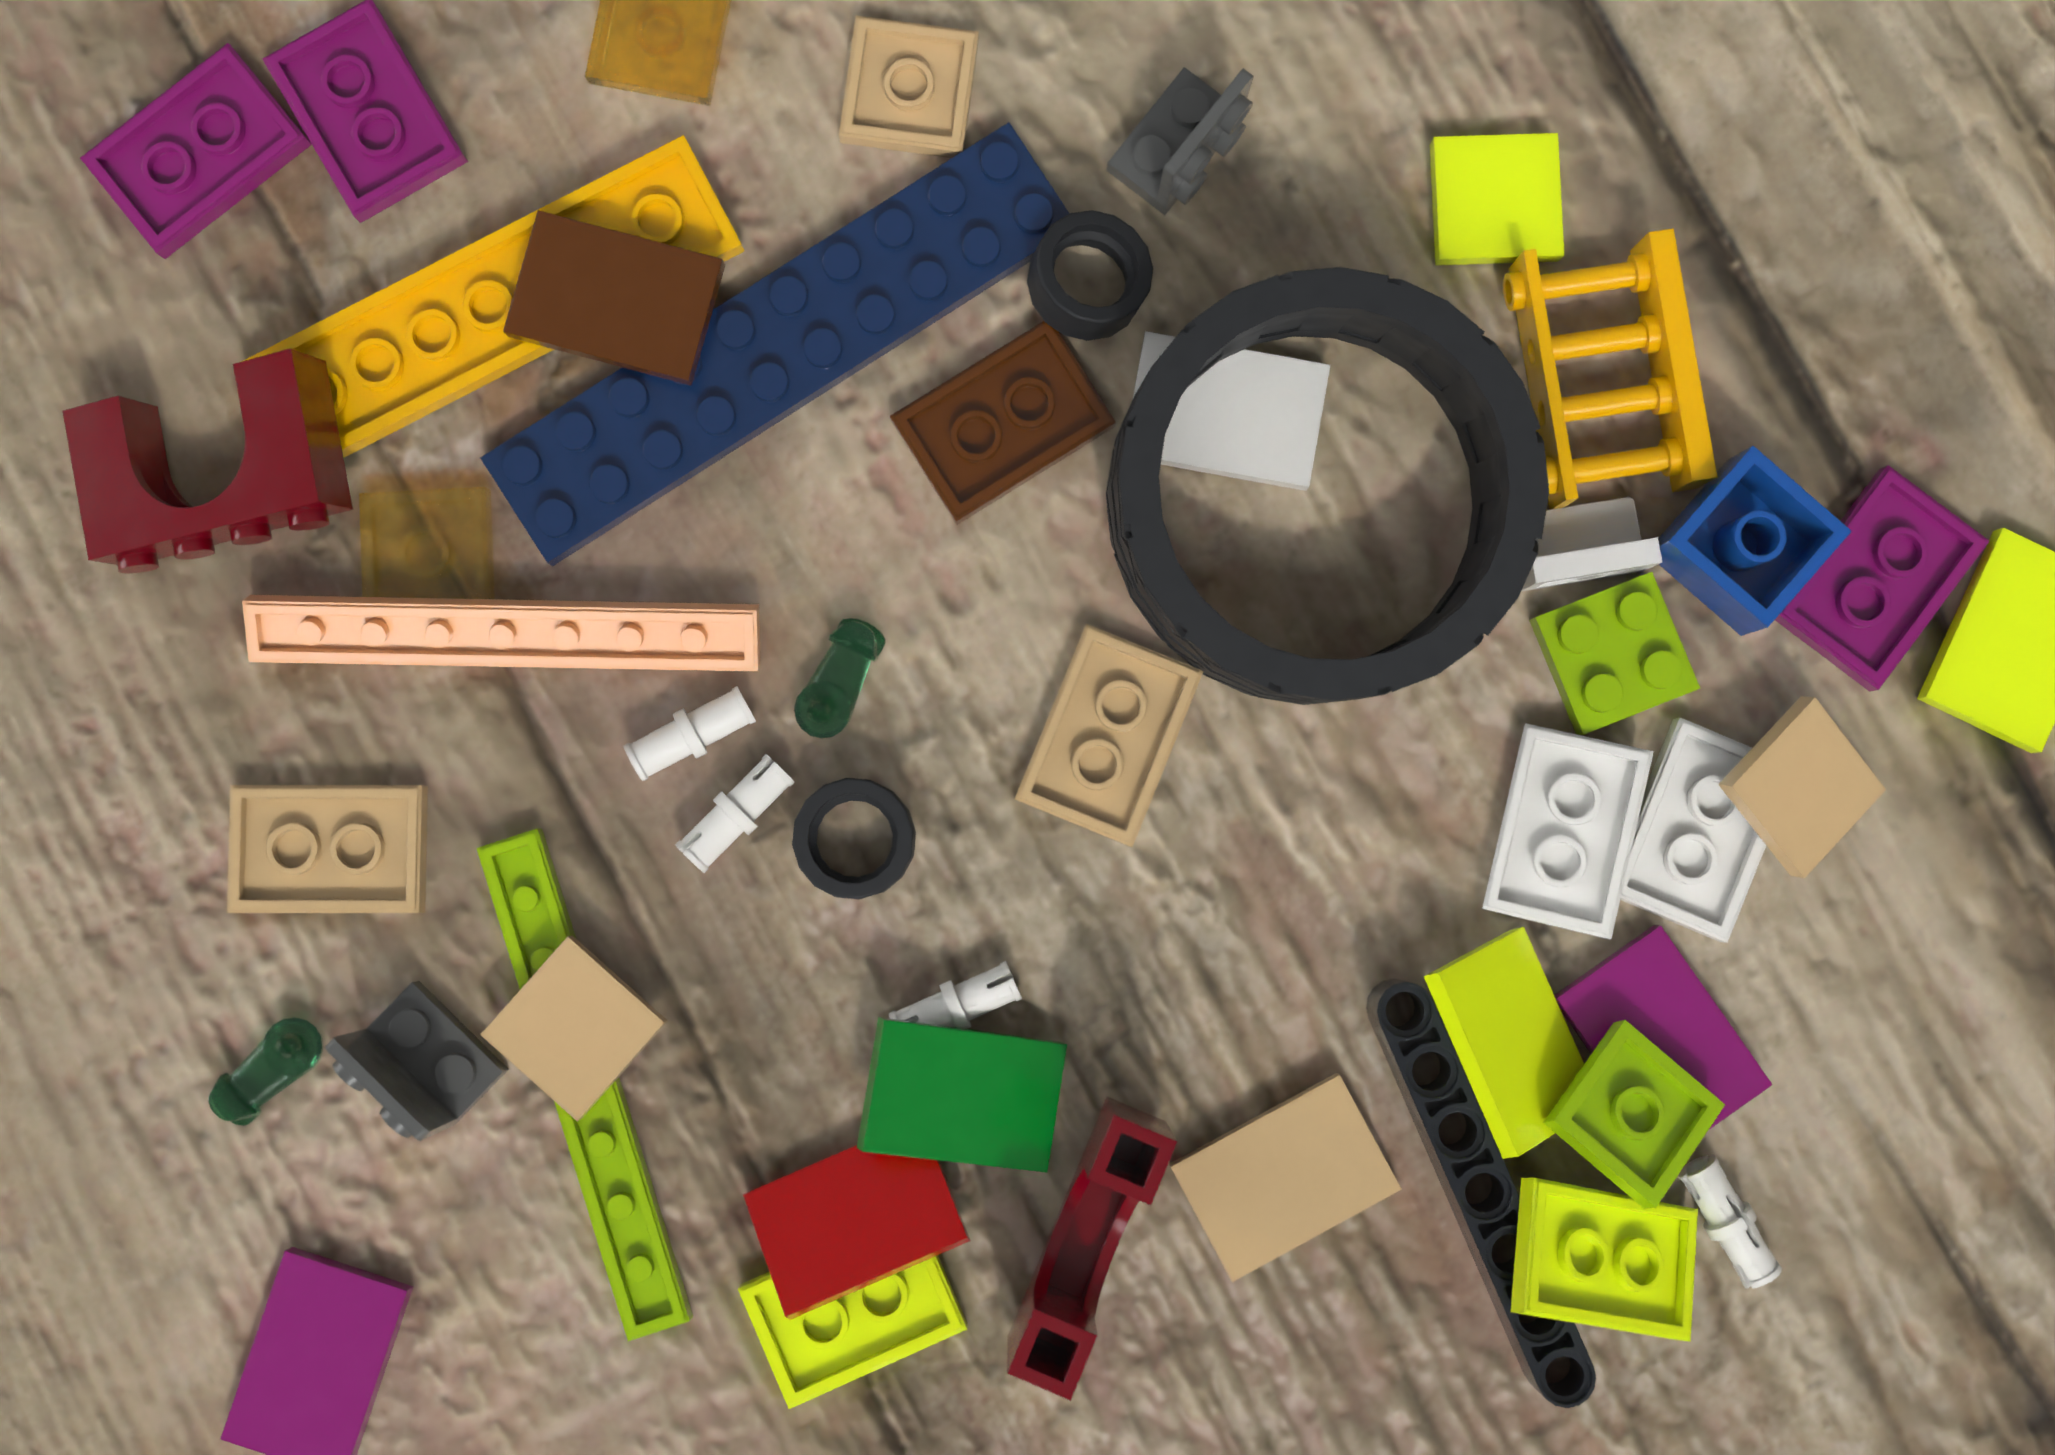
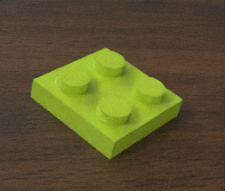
M1653 572L1641 575L1529 620L1577 735L1587 734L1701 689Z
M1621 1020L1611 1025L1543 1123L1644 1209L1656 1208L1725 1104L1629 1022Z

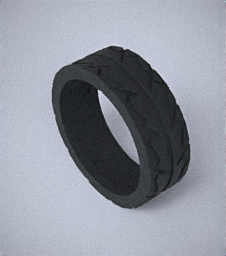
M1344 267L1291 271L1280 276H1272L1232 291L1190 321L1152 365L1138 388L1115 438V448L1112 451L1106 488L1110 541L1115 552L1113 554L1130 598L1160 639L1166 642L1168 647L1190 665L1202 670L1203 675L1250 696L1300 705L1357 700L1385 695L1391 691H1397L1440 674L1477 647L1484 638L1483 634L1488 636L1519 598L1538 554V540L1535 539L1542 540L1549 497L1545 445L1541 435L1536 431L1541 429L1523 381L1496 343L1490 338L1483 336L1485 331L1449 301L1402 279H1389V275ZM1288 337L1334 338L1371 349L1406 369L1435 397L1456 430L1469 467L1472 514L1466 550L1452 584L1429 616L1398 642L1369 656L1352 660L1307 658L1268 647L1231 626L1199 595L1176 559L1163 521L1159 483L1166 431L1180 397L1188 386L1217 362L1254 344Z

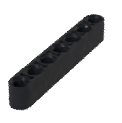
M1394 978L1384 980L1376 985L1368 996L1366 1005L1368 1019L1522 1372L1529 1383L1555 1406L1564 1408L1579 1406L1592 1394L1595 1388L1596 1374L1575 1323L1541 1317L1530 1323H1521L1518 1314L1511 1313L1515 1255L1508 1262L1494 1263L1492 1248L1496 1240L1501 1236L1507 1234L1517 1235L1519 1195L1436 1005L1427 990L1418 984ZM1405 991L1413 999L1414 1014L1406 1024L1395 1027L1387 1019L1386 1006L1393 995ZM1434 1052L1440 1062V1071L1437 1078L1430 1084L1417 1085L1412 1074L1415 1060L1423 1053ZM1451 1113H1462L1466 1122L1464 1135L1456 1143L1443 1144L1438 1133L1439 1125L1443 1118ZM1488 1173L1492 1181L1491 1193L1481 1203H1468L1465 1196L1467 1183L1476 1174ZM1558 1357H1569L1571 1364L1567 1376L1560 1382L1547 1383L1545 1374L1550 1362Z

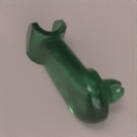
M847 618L839 623L837 629L829 636V641L833 642L805 688L796 698L794 706L796 721L800 728L810 736L820 739L830 738L845 729L851 720L871 661H877L886 644L883 633L872 624L861 619Z
M296 1017L283 1019L275 1023L265 1034L264 1039L231 1075L227 1072L217 1079L208 1097V1103L214 1114L236 1125L246 1126L251 1124L261 1114L260 1106L308 1073L319 1062L324 1047L323 1038L318 1028L308 1020Z

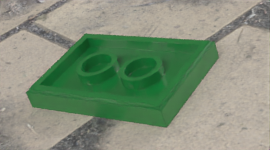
M878 1017L857 1148L862 1152L1047 1173L1068 1044L1059 1041Z

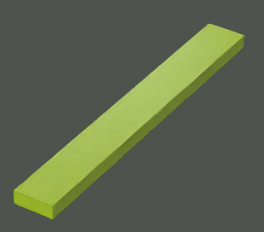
M541 828L476 848L520 990L568 936L576 938L544 832ZM618 1077L579 1121H576L554 1101L627 1340L631 1341L689 1322L693 1318V1313L620 1078Z

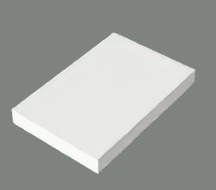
M1145 331L1133 398L1152 365L1175 339V336ZM1246 349L1217 362L1188 386L1180 397L1165 434L1161 465L1307 491L1310 486L1330 365Z
M1681 717L1673 719L1645 788L1620 900L1716 941L1728 943L1766 844L1718 784L1752 747Z
M1525 723L1482 909L1611 940L1654 751Z

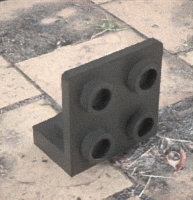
M1184 67L1107 163L1106 171L1163 215L1167 214L1177 200L1186 205L1206 180L1208 174L1203 170L1210 162L1214 153L1217 152L1222 157L1226 156L1243 134L1246 125L1242 121L1253 106V102L1247 97L1254 76L1243 68L1222 95H1220Z
M420 981L412 982L367 1029L335 1036L325 1046V1049L336 1059L333 1063V1069L337 1075L355 1090L363 1091L366 1089L383 1106L380 1110V1115L395 1132L405 1138L413 1136L419 1141L456 1125L509 1070Z

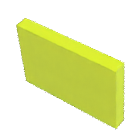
M2003 527L1992 532L1989 543L1986 545L1917 699L2029 753L2042 752L2055 724V552Z
M1520 927L1499 935L1424 976L1503 1159L1519 1157L1555 1134L1543 1122L1584 1065L1524 927Z
M1535 1177L1521 1178L1511 1313L1691 1342L1698 1209L1660 1202L1656 1208L1644 1209L1628 1195Z
M938 1255L791 1320L784 1315L770 1272L742 1283L738 1287L740 1296L788 1409L965 1331L968 1326Z

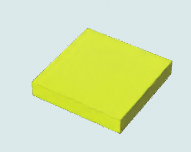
M1558 133L1433 137L1430 143L1435 266L1514 263L1524 250L1536 249L1538 262H1559L1564 256Z

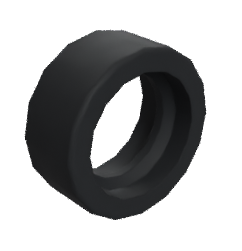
M1089 210L1070 213L1049 227L1030 261L1027 285L1032 305L1045 323L1065 336L1090 341L1109 338L1129 325L1151 290L1154 268L1148 246L1132 226L1115 215ZM1083 245L1099 249L1113 258L1123 272L1125 280L1124 292L1119 300L1110 306L1094 307L1081 304L1066 294L1056 280L1054 273L1055 261L1061 251L1067 247Z
M844 778L824 784L805 800L794 821L792 847L800 870L815 887L837 898L864 899L887 891L904 876L914 857L916 830L909 809L895 792L869 779ZM849 801L867 802L878 808L888 819L893 834L891 851L885 862L874 872L860 877L844 876L831 869L821 857L817 845L818 828L824 816L836 805Z

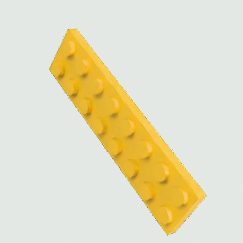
M684 135L538 209L539 211L723 259L724 262L744 252L736 232ZM538 210L243 361L289 348L325 360L343 457L345 458L554 350L510 338L503 332Z

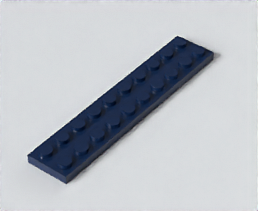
M1008 122L713 309L692 386L622 367L483 455L480 459L546 562L554 566L1029 263L1049 227L1070 213Z

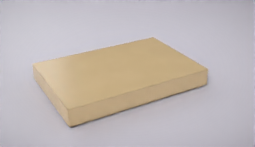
M1086 624L1015 800L1132 848L1203 671Z
M230 785L227 913H425L428 786Z
M1338 1073L1329 1076L1169 1164L1232 1282L1402 1190Z

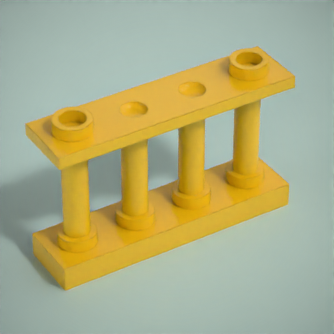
M1674 228L1648 232L1630 250L1631 255L1628 256L1626 262L1540 275L1536 249L1524 250L1509 267V273H1506L1504 276V299L1507 309L1509 311H1516L1531 404L1541 429L1536 431L1541 435L1545 445L1549 483V510L1566 507L1577 500L1576 484L1661 471L1665 477H1670L1673 493L1697 489L1717 478ZM1629 287L1631 292H1637L1641 316L1638 318L1637 323L1553 336L1550 334L1545 305L1546 299ZM1640 348L1643 354L1648 353L1652 377L1647 385L1561 397L1555 361ZM1651 410L1654 415H1659L1663 439L1659 441L1658 446L1575 459L1571 457L1566 422Z

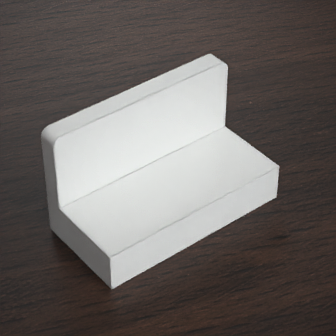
M1631 497L1546 510L1542 540L1535 539L1538 540V554L1522 591L1643 572L1662 563L1658 537L1641 540L1635 503Z

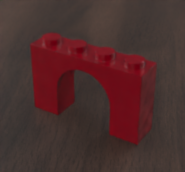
M289 348L233 364L245 432L243 459L231 484L213 500L195 507L190 505L181 496L171 478L158 406L117 395L63 410L88 561L117 565L119 573L148 572L159 568L158 559L173 555L176 559L203 558L215 554L214 545L228 541H231L234 545L258 544L272 539L271 530L289 526L290 530L296 531L317 529L330 524V515L353 510L326 361Z
M1106 1097L1007 1337V1374L1060 1397L1072 1400L1098 1336L1095 1323L1097 1304L1119 1241L1138 1202L1141 1201L1150 1206L1152 1205L1178 1142L1166 1121Z

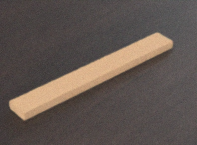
M249 595L242 601L249 662L758 671L760 667L759 604Z

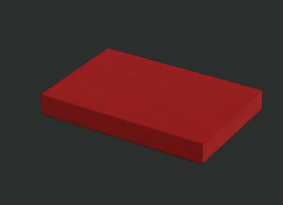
M855 1145L743 1194L784 1315L790 1320L971 1241L940 1160L862 1152Z

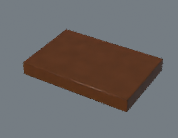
M538 210L503 332L513 339L692 386L724 273L725 263L723 259Z
M1045 321L890 415L891 422L956 525L1097 439L1116 425V421L1059 332L1045 323Z

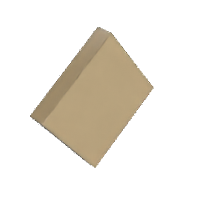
M856 15L839 130L840 143L953 158L964 151L979 45V31Z
M1801 696L1718 784L1789 875L1800 878L1807 877L1886 791L1885 787L1816 697Z
M568 936L481 1033V1036L576 1121H579L668 1020L575 937Z

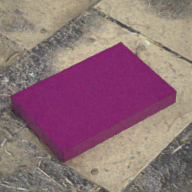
M365 0L262 58L348 208L360 223L468 162L373 0Z
M227 43L85 153L80 159L152 249L162 258L166 259L312 144L237 51Z
M1889 465L1880 468L1840 520L1852 532L1775 619L1776 622L1869 692L1880 689L1989 543L1988 539Z
M1653 925L1554 995L1561 1012L1591 1054L1614 1022L1626 1020L1722 1101L1725 1106L1709 1130L1773 1085L1661 925Z
M295 1247L285 1250L220 1440L266 1455H357L414 1286Z

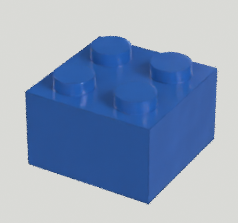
M1751 446L1728 459L1717 471V478L1706 483L1658 538L1662 563L1659 565L1734 631L1743 636L1768 628L1852 531L1756 447Z

